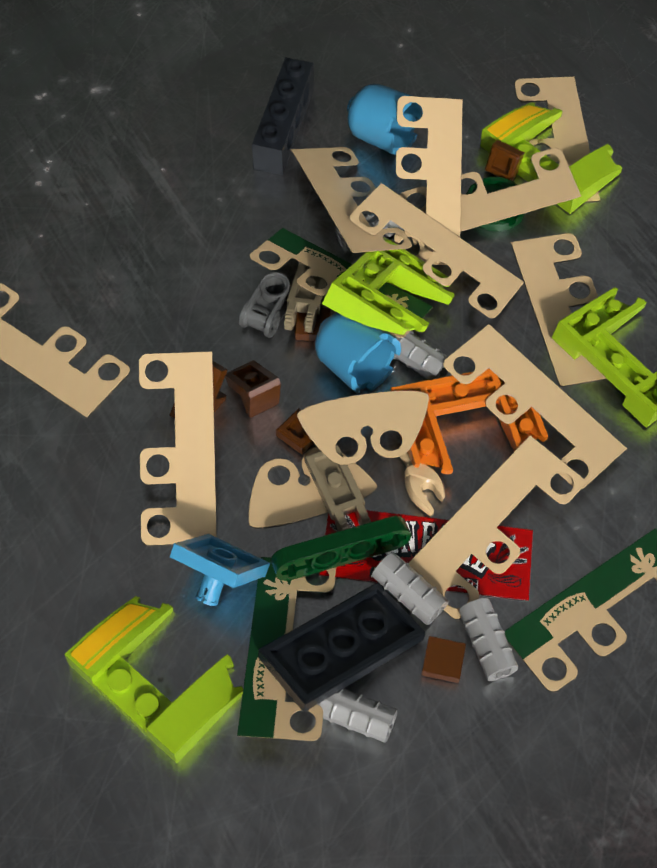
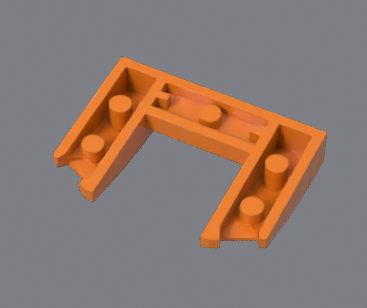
M487 369L470 384H462L455 377L448 376L391 387L390 391H419L429 395L428 408L415 442L407 452L413 466L419 468L421 463L441 468L442 474H452L453 467L436 416L486 407V399L504 385L505 382L492 370ZM473 372L463 373L461 375H470ZM502 395L496 400V408L503 414H513L518 408L517 401L512 396ZM532 407L511 424H506L499 419L514 452L530 435L535 440L538 439L542 442H545L548 438L541 415Z

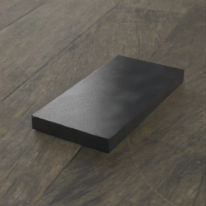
M377 582L258 650V658L300 709L306 712L424 640L426 632L387 590H384V587Z

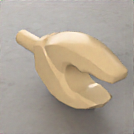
M406 452L400 458L407 467L404 471L407 493L419 509L432 516L434 509L423 490H432L435 496L440 501H443L445 498L443 482L437 472L430 466L420 463L419 468L414 467Z

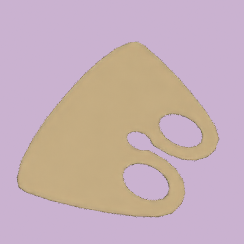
M387 391L355 395L311 405L297 413V417L314 444L325 456L337 464L349 465L356 463L364 456L367 444L366 438L361 434V429L365 426H370L373 429V434L370 438L374 451L386 458H396L408 452L415 442L427 412L429 395L419 391ZM389 430L398 432L402 437L401 446L393 451L384 449L380 444L381 435ZM343 437H351L358 444L357 452L351 457H342L335 449L336 443Z
M318 447L308 450L302 458L304 474L310 477L308 485L303 486L299 484L298 478L300 474L298 469L289 460L273 459L266 462L260 468L255 478L250 498V526L255 528L279 526L328 513L305 463V456L321 451ZM356 463L348 465L363 498L373 493L377 488L375 481ZM275 466H284L289 470L290 478L283 485H275L268 479L269 470Z

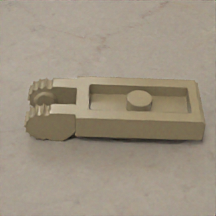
M299 262L287 299L284 328L286 330H293L297 312L307 313L304 319L305 332L313 333L317 315H320L325 295H316L298 285L297 279L310 268ZM310 276L306 279V283L312 288L323 289L327 286V282L319 276Z
M336 445L335 449L337 453L343 457V454L339 446ZM321 451L305 456L306 466L331 520H335L338 532L351 528L347 523L345 515L353 512L356 514L359 526L370 523L371 520L365 509V500L348 465H340L331 461Z

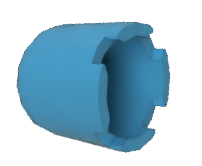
M375 83L362 87L349 100L347 105L348 126L352 134L393 155H396L397 150L401 147L411 148L418 134L414 133L415 128L402 127L398 124L397 102L402 96L412 95ZM410 102L404 106L403 115L408 121L414 122L422 117L423 110L419 104Z
M336 312L321 323L315 340V349L320 361L355 393L359 394L360 390L364 388L370 391L374 390L388 378L394 370L390 366L394 354L399 356L401 353V343L388 331L368 327Z

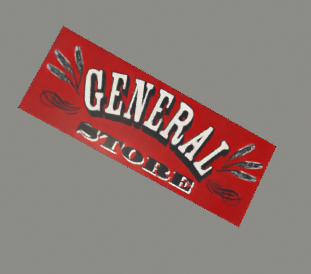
M366 510L371 522L392 516H401L405 519L410 530L411 539L399 549L336 567L335 577L378 582L372 577V573L389 553L394 552L403 561L409 563L449 520ZM355 512L345 515L347 523L351 528L359 526ZM329 513L325 535L338 532L335 520H331ZM497 526L502 533L520 548V555L504 573L496 574L471 554L456 572L476 588L479 595L529 601L533 530ZM495 541L488 545L486 555L491 562L500 564L509 558L510 551L505 543ZM325 570L321 571L319 575L329 576V573ZM453 585L446 590L468 593L464 587L459 585Z

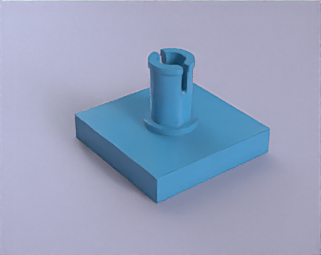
M210 534L174 543L170 558L204 574L195 597L199 602L205 597L203 603L210 606L218 605L224 584L236 588L265 577L270 565L269 562Z

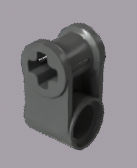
M271 272L261 279L258 287L241 311L239 317L240 326L244 328L250 326L260 330L268 338L274 336L287 311V299L290 293L289 279L284 274Z

